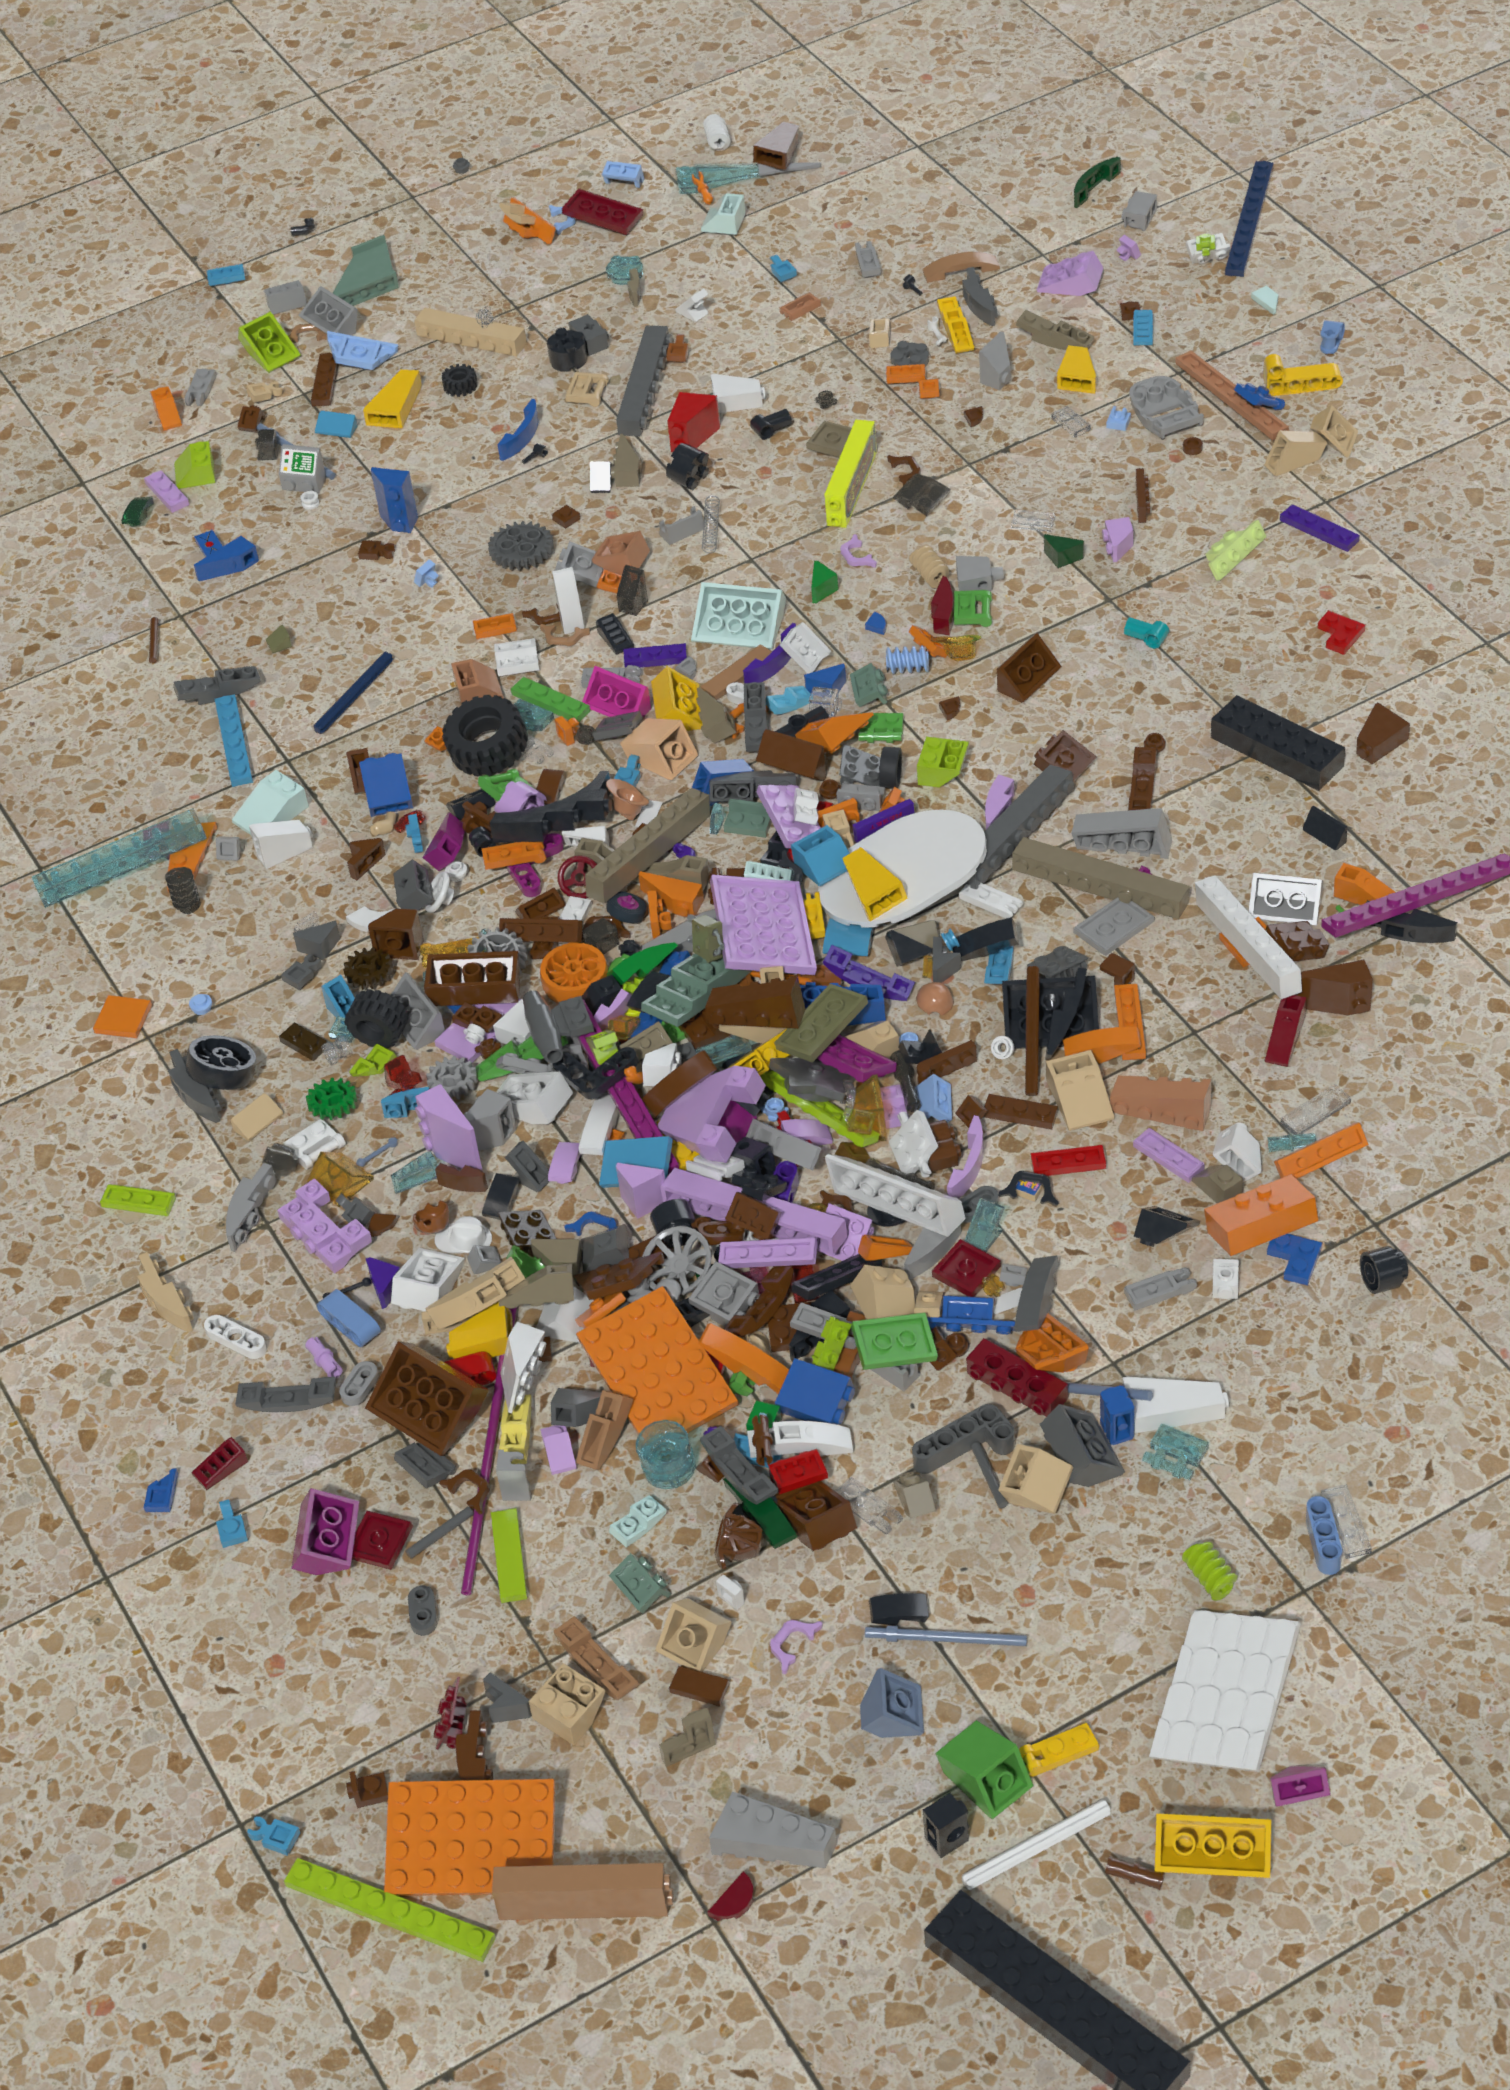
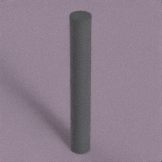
M980 1442L973 1443L971 1449L1000 1509L1007 1507L1008 1502L998 1490L1000 1487L999 1482Z
M467 1506L405 1550L407 1556L412 1559L473 1516L474 1513L471 1508Z

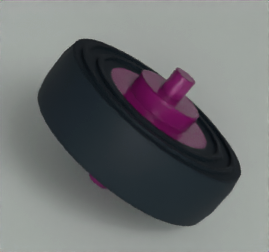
M618 892L607 901L606 910L619 921L638 923L644 919L647 905L640 897L632 893Z

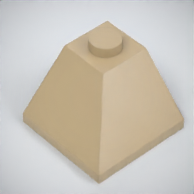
M1331 405L1314 416L1310 429L1313 432H1317L1330 447L1347 458L1351 454L1358 431Z
M888 1020L875 1022L843 1036L888 1059L900 1054L898 1048L899 1035Z

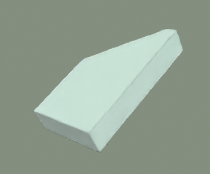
M1264 286L1251 293V299L1273 315L1276 314L1278 294L1268 286Z

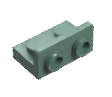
M870 663L850 674L855 702L859 707L877 698L883 704L888 703L886 697L888 691L883 683L885 677L880 669H876Z
M729 799V812L723 825L724 832L766 838L772 821L763 804L760 802Z
M630 1553L609 1577L639 1612L644 1613L660 1595L668 1598L671 1593L666 1588L668 1585L666 1580L658 1573L654 1574L651 1571L653 1565L644 1556L638 1558Z

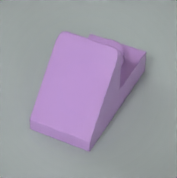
M555 1425L540 1429L551 1474L554 1475L577 1469L566 1426Z

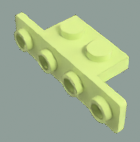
M1259 520L1253 521L1244 531L1235 532L1230 530L1226 532L1219 542L1214 543L1205 554L1208 561H1211L1209 562V567L1216 581L1226 576L1266 538Z

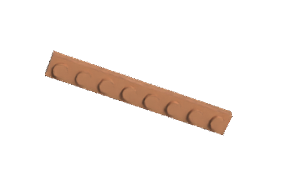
M1192 350L1176 357V365L1271 440L1276 439L1279 430L1289 431V426L1262 405H1252L1234 391L1236 385Z

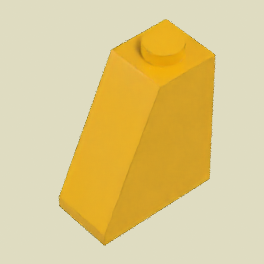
M1068 345L1057 372V389L1091 394L1096 393V374L1088 348Z
M499 1301L450 1331L449 1343H446L448 1356L455 1359L481 1351L488 1352L491 1358L505 1354L508 1336L513 1329L510 1309L505 1306H499Z

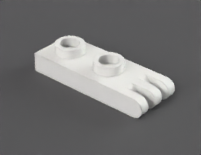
M983 883L979 884L977 890L970 888V885L966 884L959 892V899L1003 918L1013 917V914L1023 905L1020 899Z

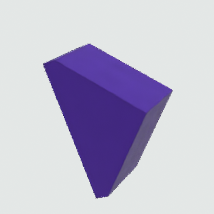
M372 1257L365 1258L381 1308H387L391 1302L393 1277L400 1270V1267Z

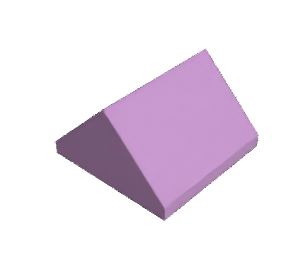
M623 1163L616 1164L621 1198L637 1219L652 1212L656 1206L663 1203L660 1187L665 1181L663 1169Z

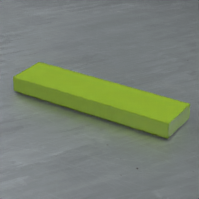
M517 1509L491 1512L501 1603L527 1599Z

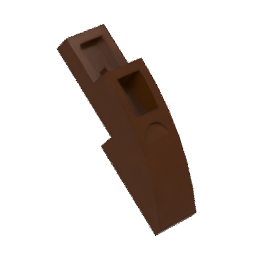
M470 1710L467 1734H456V1761L461 1781L493 1780V1769L488 1767L485 1758V1745H482L483 1738H487L488 1723L483 1721L481 1710Z

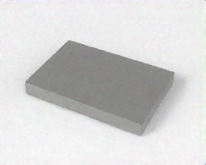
M1116 898L1075 926L1073 933L1101 954L1107 956L1152 924L1154 916L1133 901L1123 903L1119 898Z

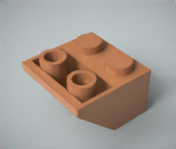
M473 659L451 663L454 682L461 703L466 700L468 702L476 696L479 698L483 697V695H491V697L497 695L503 698L494 669Z

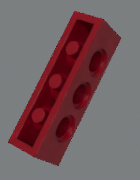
M985 1338L981 1340L966 1358L967 1374L974 1380L984 1382L994 1391L1004 1393L1016 1403H1022L1031 1408L1038 1415L1047 1417L1059 1404L1064 1405L1068 1400V1384L1044 1370H1036L1025 1360Z

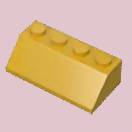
M1156 1813L1155 1872L1270 1878L1271 1819Z

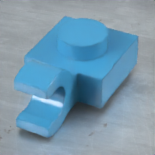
M777 254L770 257L773 262L770 265L771 271L780 282L797 276V270L788 260L782 262Z
M631 754L628 758L627 767H620L614 779L625 781L636 787L641 778L639 771L641 764L637 763L639 756Z
M229 1499L219 1502L224 1520L217 1521L216 1523L222 1547L225 1548L248 1541L242 1515L234 1516Z

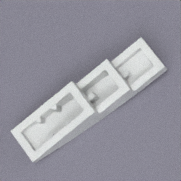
M604 1092L593 1103L579 1144L580 1154H604L605 1143L610 1140L612 1128L615 1129L619 1110L608 1092Z

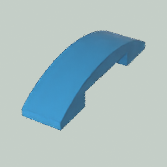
M1014 946L999 949V953L989 955L984 983L1002 984V981L1010 980Z

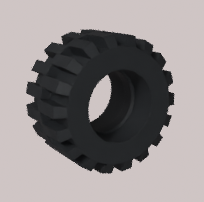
M367 989V991H360L356 995L345 1016V1025L348 1032L352 1033V1036L358 1039L359 1042L365 1043L370 1047L379 1044L387 1049L390 1046L393 1047L398 1042L407 1024L408 1012L404 1009V1005L398 1002V999L390 996V994L383 993L380 990L373 991L372 989Z

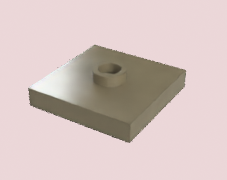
M824 420L807 441L806 448L840 458L852 428Z

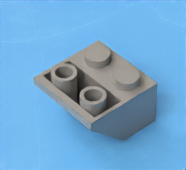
M486 1089L476 1099L469 1111L463 1114L474 1128L478 1151L504 1145L516 1131L511 1098L490 1089Z

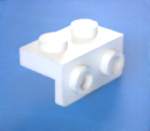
M1223 233L1214 234L1215 249L1210 250L1209 256H1202V251H1196V239L1186 241L1185 245L1192 264H1203L1212 259L1220 260L1228 256L1231 246L1226 244Z
M803 622L792 628L780 644L807 674L812 673L820 661L831 652Z

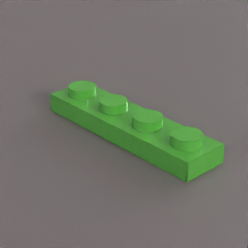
M522 677L511 688L513 696L558 716H563L567 720L575 718L580 722L590 713V705L526 677Z

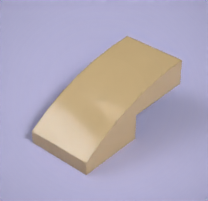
M500 202L501 210L513 221L519 224H535V216L524 213L525 206L516 203Z
M844 810L822 815L824 826L828 825L838 833L847 849L854 845Z

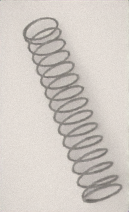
M708 496L705 499L702 550L704 551L703 545L707 546L705 543H709L711 540L715 539L716 541H712L710 544H715L714 546L716 547L714 548V551H716L717 536L714 535L716 538L708 539L709 541H705L704 539L706 535L709 536L708 534H706V532H704L706 531L705 529L711 528L706 527V525L708 524L705 522V520L707 519L705 518L707 517V512L712 511L707 510L708 508L711 509L710 507H715V509H718V511H716L718 514L714 515L717 516V521L709 522V524H713L717 528L716 531L712 533H718L719 506L708 507L709 504H707L706 502L707 499L710 498V496Z

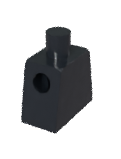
M744 1137L736 1143L730 1155L744 1160L745 1168L756 1169L759 1174L773 1175L775 1172L776 1164L771 1146L749 1137Z

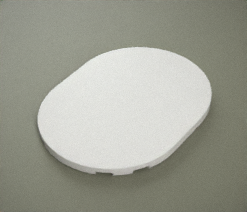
M952 810L923 811L895 820L848 848V851L851 853L862 847L902 881L908 899L870 922L867 919L850 877L845 872L818 887L821 905L829 917L848 926L855 924L860 925L862 928L878 927L880 923L891 921V924L909 918L962 886L977 872L976 868L980 863H983L987 853V840L980 824L972 817Z

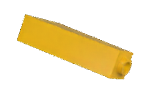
M401 369L364 407L363 413L366 426L404 427L422 387L419 370Z
M862 847L842 858L856 894L870 922L908 899L902 881Z

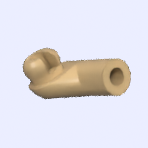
M391 811L387 812L385 820L377 821L371 825V834L378 836L392 832L397 815Z

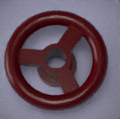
M577 855L568 858L562 863L558 870L557 880L560 889L565 895L583 899L589 898L586 896V892L575 893L568 886L573 884L576 886H586L585 874L587 872L584 870V863L593 869L597 865L593 859ZM577 862V869L571 873V878L564 881L566 869L571 864ZM578 873H581L584 876V879L581 882H578L575 879V876Z

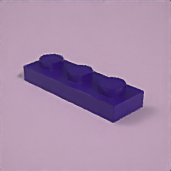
M686 643L624 649L625 668L628 665H635L639 668L680 664L687 658Z

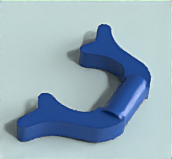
M591 1211L585 1213L576 1222L566 1224L564 1228L566 1232H575L577 1236H581L582 1229L587 1223L594 1222L606 1226L608 1229L617 1227V1224L613 1218Z

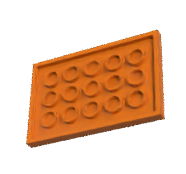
M663 1286L576 1333L577 1339L610 1391L633 1399L627 1418L650 1454L738 1405L737 1398L705 1349L698 1344L699 1340Z
M555 1780L389 1782L384 1892L396 1896L492 1895L494 1867L553 1866Z

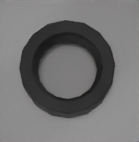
M883 747L879 766L880 787L890 789L898 788L902 771V750L898 747Z

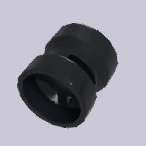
M477 827L469 834V841L480 857H483L482 848L496 846V843H493L489 830L485 827Z

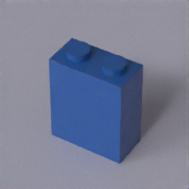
M390 753L381 758L371 757L359 762L371 817L383 815L389 811L398 812L413 808L401 753Z
M794 1358L777 1396L775 1405L780 1406L782 1414L803 1421L840 1425L845 1416L844 1408L847 1401L851 1402L853 1399L855 1388L851 1378Z

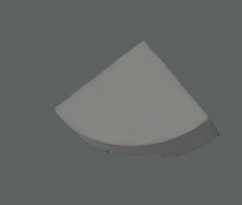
M690 656L675 667V671L693 680L697 672L694 659Z

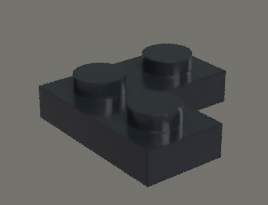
M743 1168V1170L734 1173L732 1177L733 1184L742 1186L741 1193L761 1201L784 1192L787 1183L779 1180L776 1175L759 1174L753 1168Z

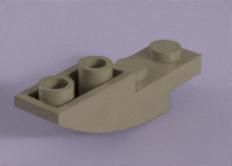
M1025 310L1016 322L1017 327L1032 333L1031 340L1061 350H1067L1068 345L1087 348L1095 337L1062 320L1055 324L1028 310Z

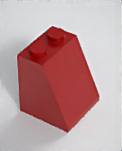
M679 392L667 420L671 452L681 443L698 448L720 429L717 395Z

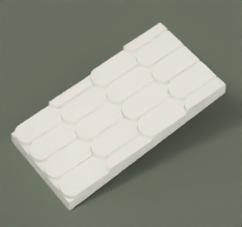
M1194 1610L1184 1645H1182L1172 1685L1168 1690L1161 1718H1159L1149 1757L1159 1760L1259 1772L1301 1623L1287 1619H1271L1260 1616Z

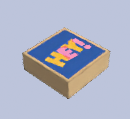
M1022 1181L1016 1184L1017 1196L1036 1202L1043 1190V1187L1038 1183Z

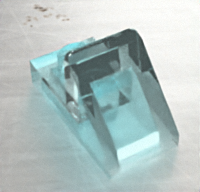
M980 1198L964 1241L987 1253L1003 1231V1228L998 1227L1005 1207L985 1198Z

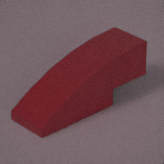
M942 576L931 601V617L933 619V632L950 636L954 620L953 593L947 577Z

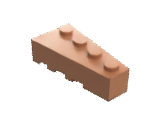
M1118 1075L1110 1095L1111 1108L1113 1113L1204 1131L1211 1111V1079L1193 1082L1192 1078L1170 1081L1169 1077H1159L1157 1080H1150L1146 1076Z

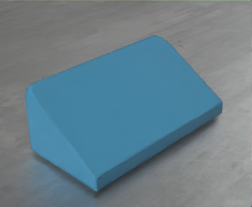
M321 410L318 415L315 433L351 438L358 427L356 416Z

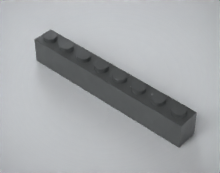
M645 326L616 419L618 436L620 434L624 436H641L643 429L647 427V417L651 413L650 405L654 404V393H657L658 381L661 380V369L665 367L669 343H672V335L669 334L668 326Z
M1049 765L984 831L987 840L985 859L976 868L977 872L963 884L964 886L968 884L970 888L977 890L979 884L986 882L988 877L1011 856L1022 838H1027L1061 804L1064 798L1074 789L1072 771Z

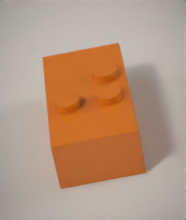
M1292 1174L1268 1184L1260 1185L1245 1193L1237 1194L1235 1197L1204 1209L1208 1234L1230 1256L1318 1222L1315 1196Z

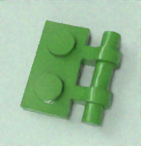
M873 713L874 715L868 719L869 723L861 728L859 732V741H867V743H874V741H886L887 743L902 741L903 713Z

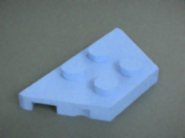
M327 331V341L335 363L373 370L398 352V344Z

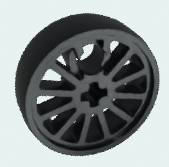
M218 1035L203 1036L192 1041L187 1050L185 1060L186 1072L194 1081L220 1090H234L247 1086L254 1076L256 1067V1054L251 1047L237 1039Z

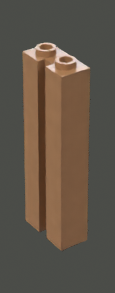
M664 1863L494 1867L492 1895L499 1920L668 1917V1905H673L674 1901L670 1874H665Z

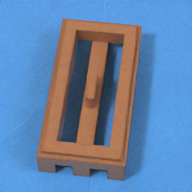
M808 292L781 306L780 313L784 314L786 318L789 317L790 321H793L820 307L821 300Z

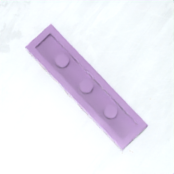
M816 1238L721 1242L718 1263L728 1268L816 1264L818 1242Z

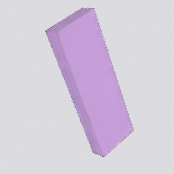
M1151 1128L1146 1129L1133 1141L1134 1148L1188 1183L1192 1181V1177L1204 1170L1205 1164Z

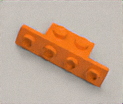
M511 198L510 203L525 206L524 213L535 216V224H519L510 219L506 214L504 215L503 222L509 225L510 229L517 231L523 238L539 237L545 243L551 244L556 228L518 199Z

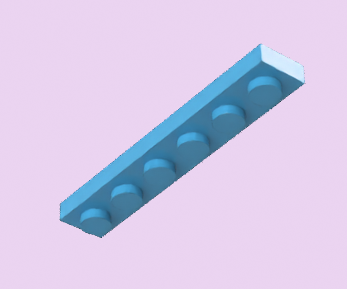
M235 694L215 698L231 785L235 787L253 783Z

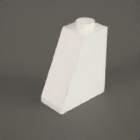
M711 374L713 395H717L719 413L763 407L762 399H766L765 389L760 387L758 379Z
M300 820L249 825L256 856L266 869L313 848L311 842L313 834L308 826L305 827Z

